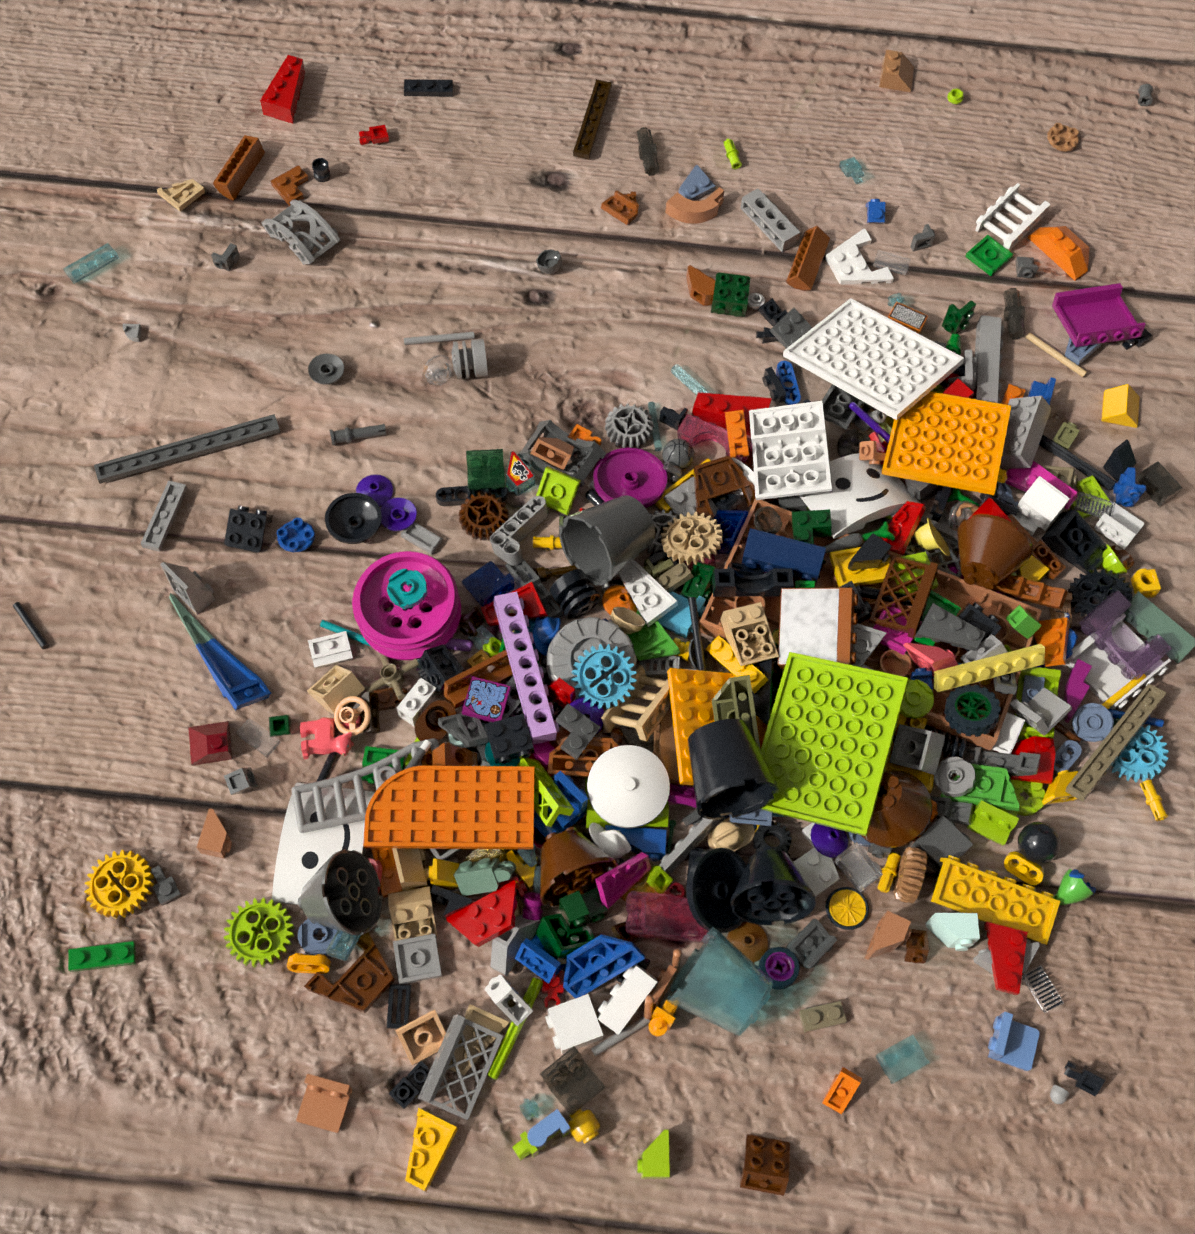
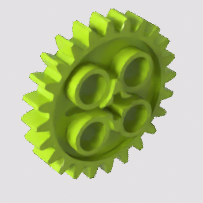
M264 897L260 903L254 898L251 905L248 901H245L246 907L242 908L238 905L239 912H231L234 919L226 920L231 925L224 928V931L229 933V935L224 936L225 941H230L226 948L232 949L230 954L232 957L237 955L236 960L238 962L244 959L243 964L245 966L250 961H252L254 968H256L258 962H260L262 967H265L267 960L273 964L274 957L279 960L281 959L280 952L287 953L285 945H292L288 938L294 937V934L289 931L294 928V925L289 923L292 918L291 916H286L288 913L286 908L281 910L282 905L280 903L274 906L275 902L273 899L268 904ZM251 916H259L255 923H249ZM278 922L276 929H268L270 923ZM262 929V931H263L262 934H261V933H259L258 935L255 934L256 931H260V930ZM250 935L248 942L240 943L242 936ZM263 942H270L266 950H260V945Z

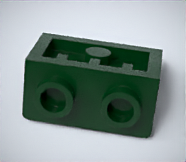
M697 562V565L694 564L691 570L694 577L685 583L681 596L687 599L696 597V600L701 596L706 599L704 605L706 607L713 593L712 577L716 567Z

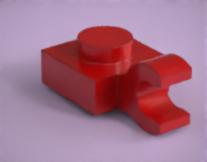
M385 125L369 127V131L359 132L360 145H365L371 140L373 144L389 142Z

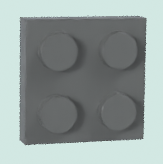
M794 307L769 331L787 349L811 330L812 326Z

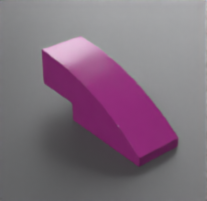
M1077 659L1065 686L1063 701L1072 707L1064 716L1066 723H1069L1090 687L1083 681L1092 666L1080 659Z

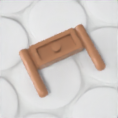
M674 950L672 966L669 965L666 971H661L657 979L659 982L657 987L653 988L645 998L644 1018H652L653 1011L659 1006L673 983L676 974L679 972L682 956L681 950Z

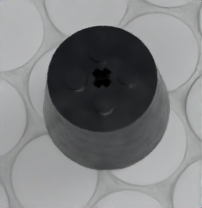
M740 719L715 721L700 727L689 736L688 748L696 809L699 816L712 820L721 819V815L731 814L732 818L742 816L764 807L774 800V794L779 793L778 784L745 721Z

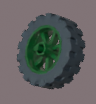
M979 685L957 687L954 692H950L949 698L947 697L945 719L949 722V726L952 729L955 728L959 734L964 733L965 736L970 737L971 735H975V737H979L981 734L986 735L998 723L1001 707H999L1000 702L995 698L996 695L993 692L990 693L985 687L980 688ZM960 705L961 707H963V708H965V709H960V710H958L957 707Z

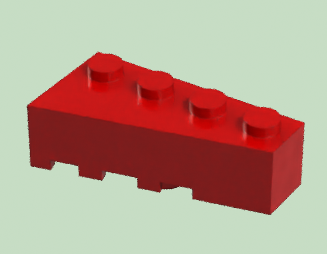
M287 55L260 100L263 115L293 124L297 102L300 98V90L302 89L306 74L303 59Z
M698 392L693 405L691 419L727 429L725 412L743 410L746 435L751 436L749 410L770 408L772 398Z

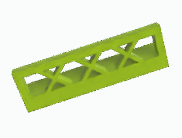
M531 758L521 759L517 766L534 767V809L545 825L552 827L559 814L571 816L575 809L541 763ZM539 794L542 795V804L540 805L538 803ZM548 807H551L553 811L548 817Z

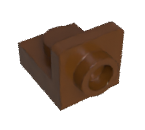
M912 929L908 940L905 941L906 953L904 960L905 962L924 964L929 953L927 931Z

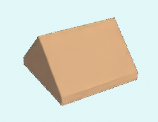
M435 1010L395 1030L411 1065L437 1053L446 1034Z

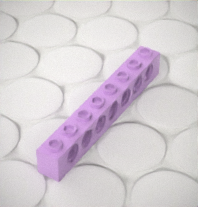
M517 592L494 596L496 615L532 743L535 745L556 740L559 726L556 721H553L552 714H554L552 702L548 703L547 700L549 691L547 685H543L542 682L544 674L542 667H538L537 661H539L537 649L533 650V634L528 632L527 629L529 621L527 615H524L522 611L524 609L523 599L518 597ZM509 613H514V614H516V616H513V617H512V616H509L508 614H509ZM519 630L521 633L515 634L512 631ZM523 647V648H525L526 650H525V651H519L517 648ZM523 665H530L531 667L528 668V669H525V668H523L522 666H523ZM528 682H533V683H535L536 685H535V686H528L527 683H528ZM539 700L541 703L533 704L531 701ZM544 718L546 721L541 723L538 722L536 719Z

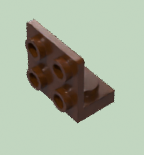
M747 1134L740 1188L784 1196L789 1181L790 1143Z

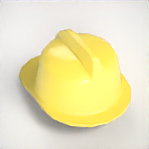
M927 518L928 523L914 532L918 544L926 550L940 548L945 555L950 556L947 543L933 526L931 520Z

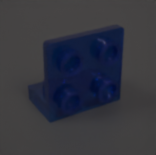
M489 561L463 579L462 584L483 607L493 602L494 596L507 594L514 589V578L510 573L504 576L492 561Z

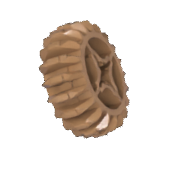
M907 847L905 849L895 880V899L905 903H914L917 900L927 864V854L925 851L915 847Z

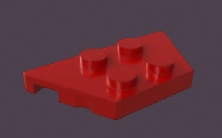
M513 880L452 914L446 920L477 947L484 945L515 927V911L517 910L515 897L516 889H519V883Z

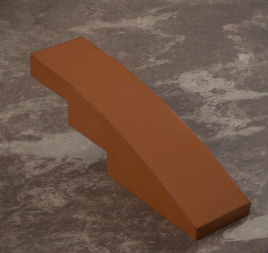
M1009 575L996 584L993 589H990L1005 596L1061 610L1068 594L1066 589L1047 586L1045 583L1030 581L1025 577Z

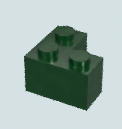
M830 509L792 512L793 539L814 545L813 538L831 537Z
M598 888L584 894L576 891L559 900L560 913H562L570 930L585 927L586 924L591 922L599 923L605 919L608 913V909L602 905Z
M562 913L543 917L536 931L545 951L559 961L560 965L566 964L568 954L595 939L589 926L570 930Z

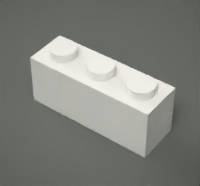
M638 964L625 971L623 982L620 985L617 983L611 990L610 994L612 997L608 1002L604 1000L597 1009V1012H599L598 1020L618 1035L657 983V979Z

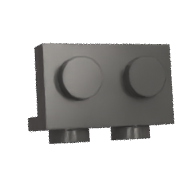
M813 919L785 948L795 954L800 966L810 969L819 963L820 958L825 953L832 950L833 944L838 939L835 936L829 935L817 919Z

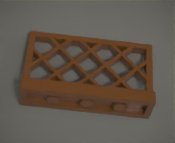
M892 555L869 623L908 633L907 637L915 638L937 576L938 564L931 562L930 565ZM894 564H903L905 569L896 572ZM918 568L924 570V573L915 577L912 570ZM909 573L912 580L903 583L899 576ZM896 578L900 585L890 588L888 581ZM915 583L918 590L910 594L906 587ZM903 589L906 596L897 599L894 592ZM890 594L894 601L885 605L882 598ZM909 599L912 607L904 610L900 603ZM897 605L901 612L891 615L888 608ZM884 610L888 615V618L884 620L875 618L877 613ZM904 616L907 623L905 626L899 625L894 619Z

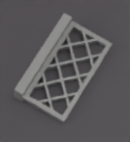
M458 1014L454 1015L418 1099L468 1120L503 1036L467 1020L465 1017ZM465 1026L473 1027L477 1037L465 1041L463 1035ZM478 1030L484 1032V1034L480 1035ZM487 1035L495 1037L496 1040L493 1047L485 1050L481 1038ZM478 1039L482 1052L471 1056L467 1044ZM464 1046L468 1058L456 1062L454 1056L455 1049ZM483 1054L486 1064L484 1068L476 1071L472 1059ZM469 1060L473 1073L462 1077L458 1065ZM455 1066L459 1079L447 1083L445 1077L446 1070ZM474 1075L477 1082L476 1088L467 1092L463 1080ZM460 1081L464 1094L453 1098L449 1086ZM446 1088L450 1100L443 1103L435 1101L434 1098L437 1091ZM466 1097L468 1103L465 1114L458 1111L454 1101ZM451 1103L453 1108L446 1106V1104Z

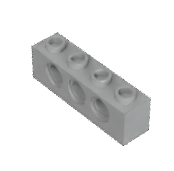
M756 189L742 197V211L781 252L798 243L799 229L788 220L787 216L778 210L777 206L767 198L766 194Z

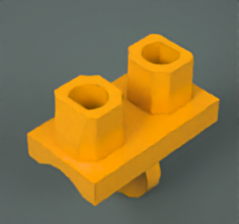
M669 1000L665 1001L662 1008L657 1006L653 1012L652 1020L649 1023V1031L653 1036H663L667 1030L671 1029L675 1021L673 1015L678 1006Z

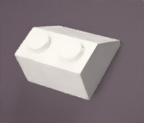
M1039 476L1021 498L1017 507L1022 515L1027 516L1038 527L1046 531L1060 515L1070 498Z

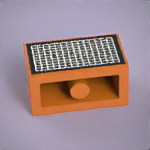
M896 302L888 318L920 334L928 316Z

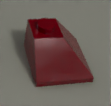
M229 721L188 727L192 766L233 759Z

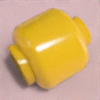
M579 1108L569 1115L571 1117V1120L568 1122L571 1129L570 1132L577 1142L583 1141L586 1144L599 1135L600 1124L591 1110L582 1111Z

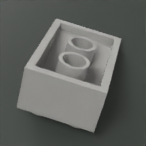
M166 562L160 564L173 591L197 615L215 601L212 594L214 590L209 584L206 583L204 585L201 582L202 578L196 571L191 572L187 567Z

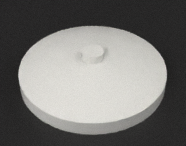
M633 745L614 747L603 753L593 764L587 782L589 801L595 812L606 822L621 828H636L654 820L666 805L670 791L668 773L660 759L647 749Z

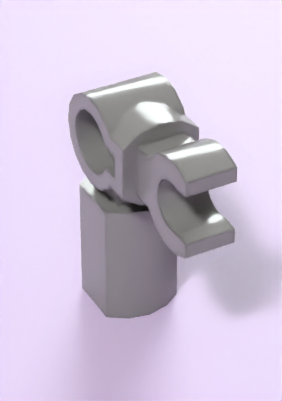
M866 406L863 409L878 424L884 422L887 417L885 413L872 406L870 408ZM860 417L854 422L862 432L870 427Z

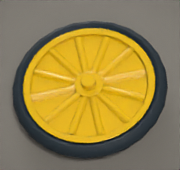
M841 887L831 892L827 898L826 913L835 926L845 930H854L866 922L869 915V905L860 891L851 887Z

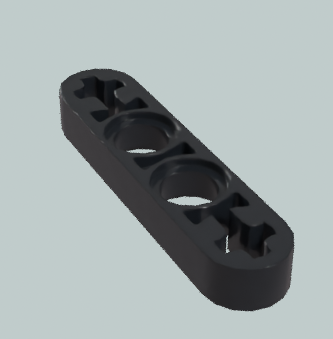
M500 483L443 487L436 491L435 496L436 502L440 506H458L465 504L466 498L471 500L472 494L477 497L476 493L478 491L487 492L488 495L489 491H491L492 495L495 494V499L500 497L503 502L507 499L508 490L504 484ZM461 492H465L468 495L465 499L457 497ZM445 494L446 499H442V495Z

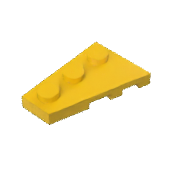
M418 1108L417 1124L413 1134L414 1141L412 1152H410L405 1181L427 1192L458 1128Z

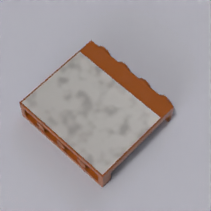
M781 588L778 666L781 669L785 668L789 652L852 666L856 664V652H853V644L857 643V634L854 632V625H857V613H854V607L858 605V594H855L853 588Z

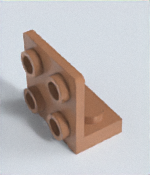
M307 1074L304 1081L307 1088L296 1121L338 1133L352 1088L350 1085Z

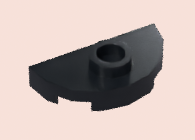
M1096 540L1074 565L1084 571L1098 568L1104 559L1102 557L1104 546L1101 540Z

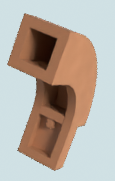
M719 187L708 198L701 201L689 200L677 192L667 201L665 213L684 223L696 224L709 221L717 216L718 207L724 202V190Z

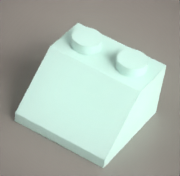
M935 913L926 922V927L948 948H955L956 951H967L968 948L980 939L977 913Z

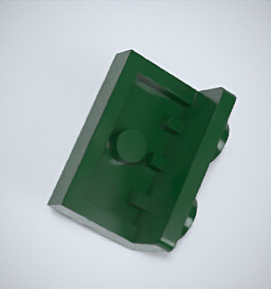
M971 300L961 309L957 308L954 304L949 305L942 322V327L950 334H958L961 330L965 331L970 325V319L975 314L976 303Z

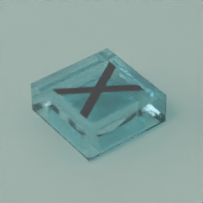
M483 625L476 630L478 632L476 637H468V640H471L479 651L483 650V645L487 644L491 637H494Z

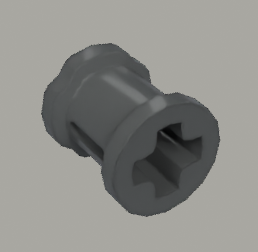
M1143 84L1138 89L1140 94L1138 104L1140 106H1149L1153 102V97L1151 96L1153 86Z

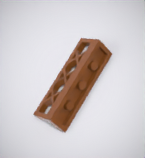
M504 650L445 681L444 696L455 709L464 705L472 676L500 684L509 681L513 677L507 651Z

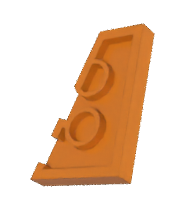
M1068 617L1039 621L1042 626L1034 633L1037 645L1042 644L1045 647V667L1065 665L1070 625Z

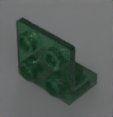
M503 449L466 451L468 489L479 490L481 488L497 489L505 487Z

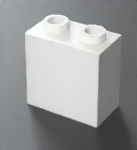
M588 994L548 1009V1015L545 1016L549 1029L553 1028L555 1036L552 1039L556 1050L560 1049L562 1054L603 1039V1033Z

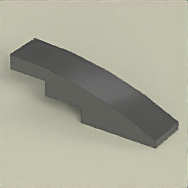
M524 559L518 565H505V568L519 588L533 582L548 616L541 617L542 619L546 617L555 619L563 616L562 610L552 600L551 594L541 584L538 575Z

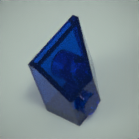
M717 511L714 519L717 520V524H720L723 534V543L720 544L721 549H716L717 554L730 553L749 514L748 511Z

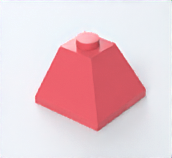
M905 643L903 645L915 665L920 668H926L927 671H932L933 677L934 671L958 665L955 660L956 656L950 650L944 651L940 647Z

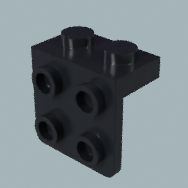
M238 505V508H230L224 544L233 548L260 552L262 550L266 523H272L273 515L267 514V510L262 509L251 511L248 506Z

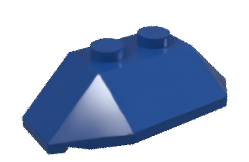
M601 934L567 955L563 987L576 999L644 960L645 955L632 942Z

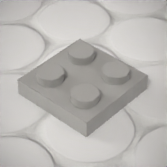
M435 934L393 941L399 985L442 977Z

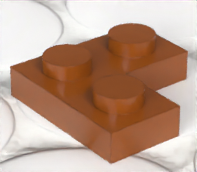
M298 165L270 182L272 187L290 206V201H301L304 199L302 192L297 186L309 179L308 175Z

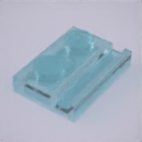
M914 1035L905 1038L875 1056L886 1076L890 1079L891 1084L930 1063L924 1056V1052Z

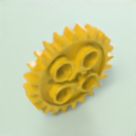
M121 850L120 855L113 851L112 857L105 854L104 862L98 859L99 866L91 867L94 873L87 874L91 881L85 882V885L90 887L84 891V893L90 895L86 899L92 903L90 907L100 915L103 914L107 918L112 916L115 919L118 918L119 914L125 918L127 911L134 914V907L141 909L140 902H147L144 896L152 894L148 887L154 886L149 881L154 878V875L149 873L152 868L147 865L148 862L144 858L142 859V856L138 853L135 855V853L129 851L127 854L124 850ZM125 866L124 870L121 873H118L119 869ZM110 871L112 872L114 877L120 880V884L128 890V892L130 893V897H128L126 893L119 888V885L109 876L108 873ZM137 880L135 886L131 887L132 882ZM108 881L107 885L102 888L103 883ZM120 895L119 900L114 902L115 898Z

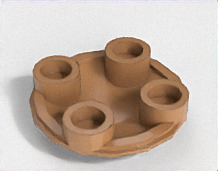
M1055 123L1048 131L1047 139L1059 151H1072L1079 143V131L1076 128Z

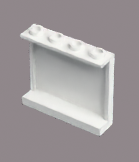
M1121 612V617L1115 615L1114 620H1108L1072 649V656L1065 661V664L1071 670L1077 659L1092 666L1083 682L1090 686L1089 689L1103 703L1139 673L1143 672L1146 675L1144 680L1109 708L1112 710L1116 707L1121 709L1129 702L1127 700L1128 697H1136L1142 691L1140 688L1143 685L1147 686L1148 683L1151 684L1155 680L1153 677L1156 674L1161 676L1168 670L1166 665L1171 661L1168 659L1163 662L1123 622V619L1126 617L1123 612Z

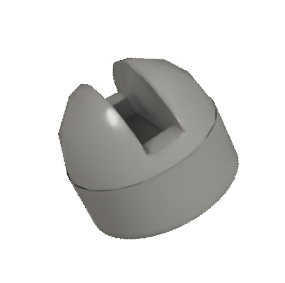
M1053 1085L1050 1092L1051 1100L1056 1104H1063L1070 1095L1068 1091L1057 1085Z

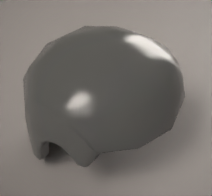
M544 250L539 254L536 263L541 272L554 274L562 266V257L558 250Z

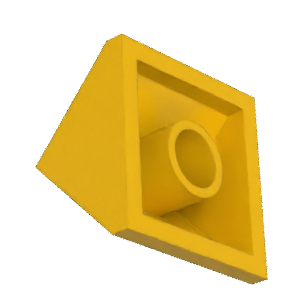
M1129 384L1104 391L1101 421L1134 428L1138 427L1140 397Z

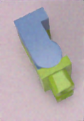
M556 1109L533 1126L528 1134L526 1131L520 1134L522 1140L512 1148L520 1161L530 1154L534 1158L539 1154L538 1150L544 1149L548 1141L558 1133H561L563 1137L569 1134L571 1131L570 1126L559 1110Z

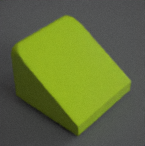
M655 865L651 868L647 883L660 896H662L673 881L660 866Z

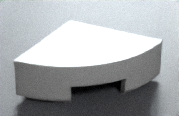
M123 324L125 335L132 341L140 342L141 324Z

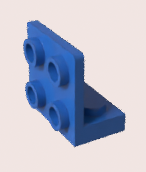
M537 934L531 941L526 938L522 942L515 957L517 961L548 984L566 966V964L560 965L559 961L545 951Z

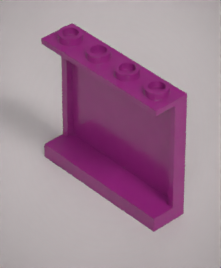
M1121 283L1055 294L1052 307L1075 347L1142 336L1146 323H1137L1120 296L1123 289Z

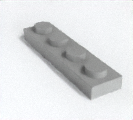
M168 480L141 541L143 548L161 551L188 489L185 484Z
M721 815L719 820L702 818L703 820L698 825L695 824L689 830L688 836L684 840H679L675 845V849L662 858L659 866L670 875L686 859L690 851L694 850L723 820V815Z

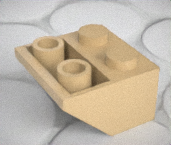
M430 887L388 894L389 911L395 941L430 934L437 935Z

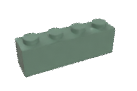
M1139 591L1132 597L1131 606L1127 607V612H1123L1126 615L1124 620L1134 626L1140 634L1147 637L1154 646L1160 648L1167 654L1168 658L1178 664L1195 647V638Z

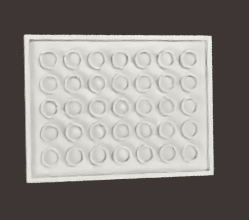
M851 298L783 351L785 358L895 420L912 408L961 366L964 358Z

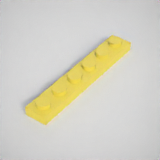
M1042 644L934 671V689L937 692L1043 665L1045 662V647Z

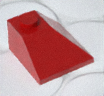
M1032 736L1015 743L1012 755H1020V752L1040 754L1041 759L1036 775L1011 776V780L1051 784L1056 754L1054 739Z

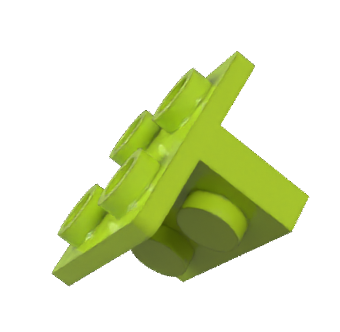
M981 800L973 811L971 824L967 825V829L1004 846L1010 832L1018 823L1019 818H1017L1019 811L1000 809Z

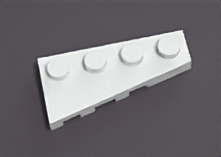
M635 560L618 573L648 627L678 606L677 600Z

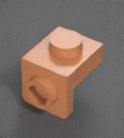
M876 441L860 442V461H869V465H880V462L885 460L886 453L876 452Z

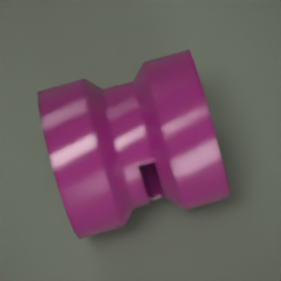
M526 893L523 899L525 907L522 909V917L528 920L542 919L543 909L541 907L544 904L540 899V893Z

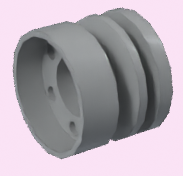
M484 339L471 340V348H467L465 340H463L462 349L458 348L457 341H453L451 353L453 370L457 375V379H462L461 371L464 370L466 378H469L470 370H474L476 377L488 376Z

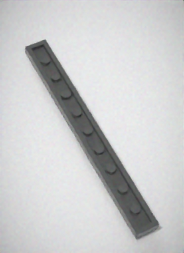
M275 414L98 463L94 465L98 482L101 484L281 432Z

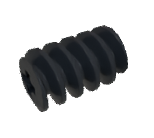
M935 727L929 730L936 733ZM939 730L937 733L943 735V730ZM947 732L942 747L943 757L946 758L950 753L951 757L958 756L962 758L966 747V739L962 738L959 741L957 735L951 739V733Z

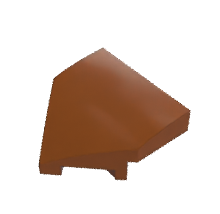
M615 191L614 196L609 197L601 204L602 210L626 225L632 222L638 215L639 204L636 201V192L633 191L630 194H622L619 191Z

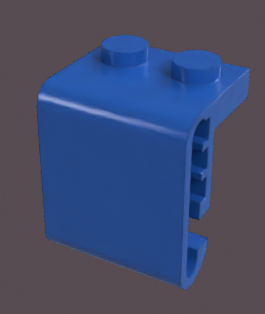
M562 771L554 775V782L575 810L571 816L559 814L552 827H548L534 809V826L544 837L553 832L558 834L565 831L586 814L587 794L582 789H578L571 777L565 775ZM542 795L538 799L539 805L542 804ZM548 807V817L553 811L551 807Z

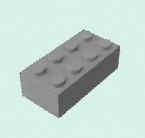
M1043 396L1013 398L1009 400L1008 405L1011 406L1000 469L1031 468L1052 409Z

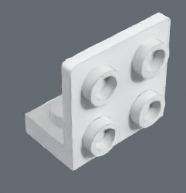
M1113 503L1110 516L1108 515L1109 508L1107 514L1104 513L1094 529L1125 550L1143 527L1144 522L1116 503Z

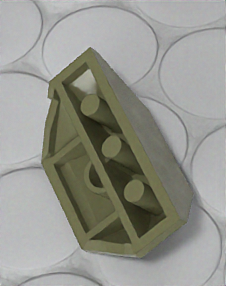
M750 675L731 677L712 699L714 721L724 719H740L745 721L760 748Z

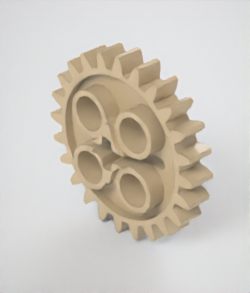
M687 512L686 517L680 514V519L674 517V523L668 522V527H664V533H661V543L664 552H667V557L672 556L673 561L679 559V564L686 561L687 565H689L693 561L697 565V560L704 563V558L711 559V554L716 555V549H721L720 544L723 543L720 524H717L716 519L712 520L711 515L705 518L704 513L698 516L697 512H695L691 516Z

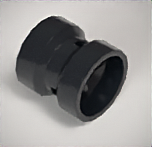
M317 158L312 162L315 180L318 182L328 181L331 177L328 161L324 158Z

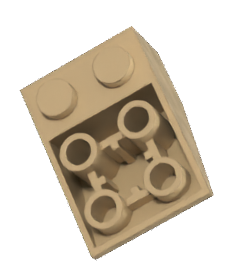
M761 602L723 611L720 620L726 638L740 666L779 657Z

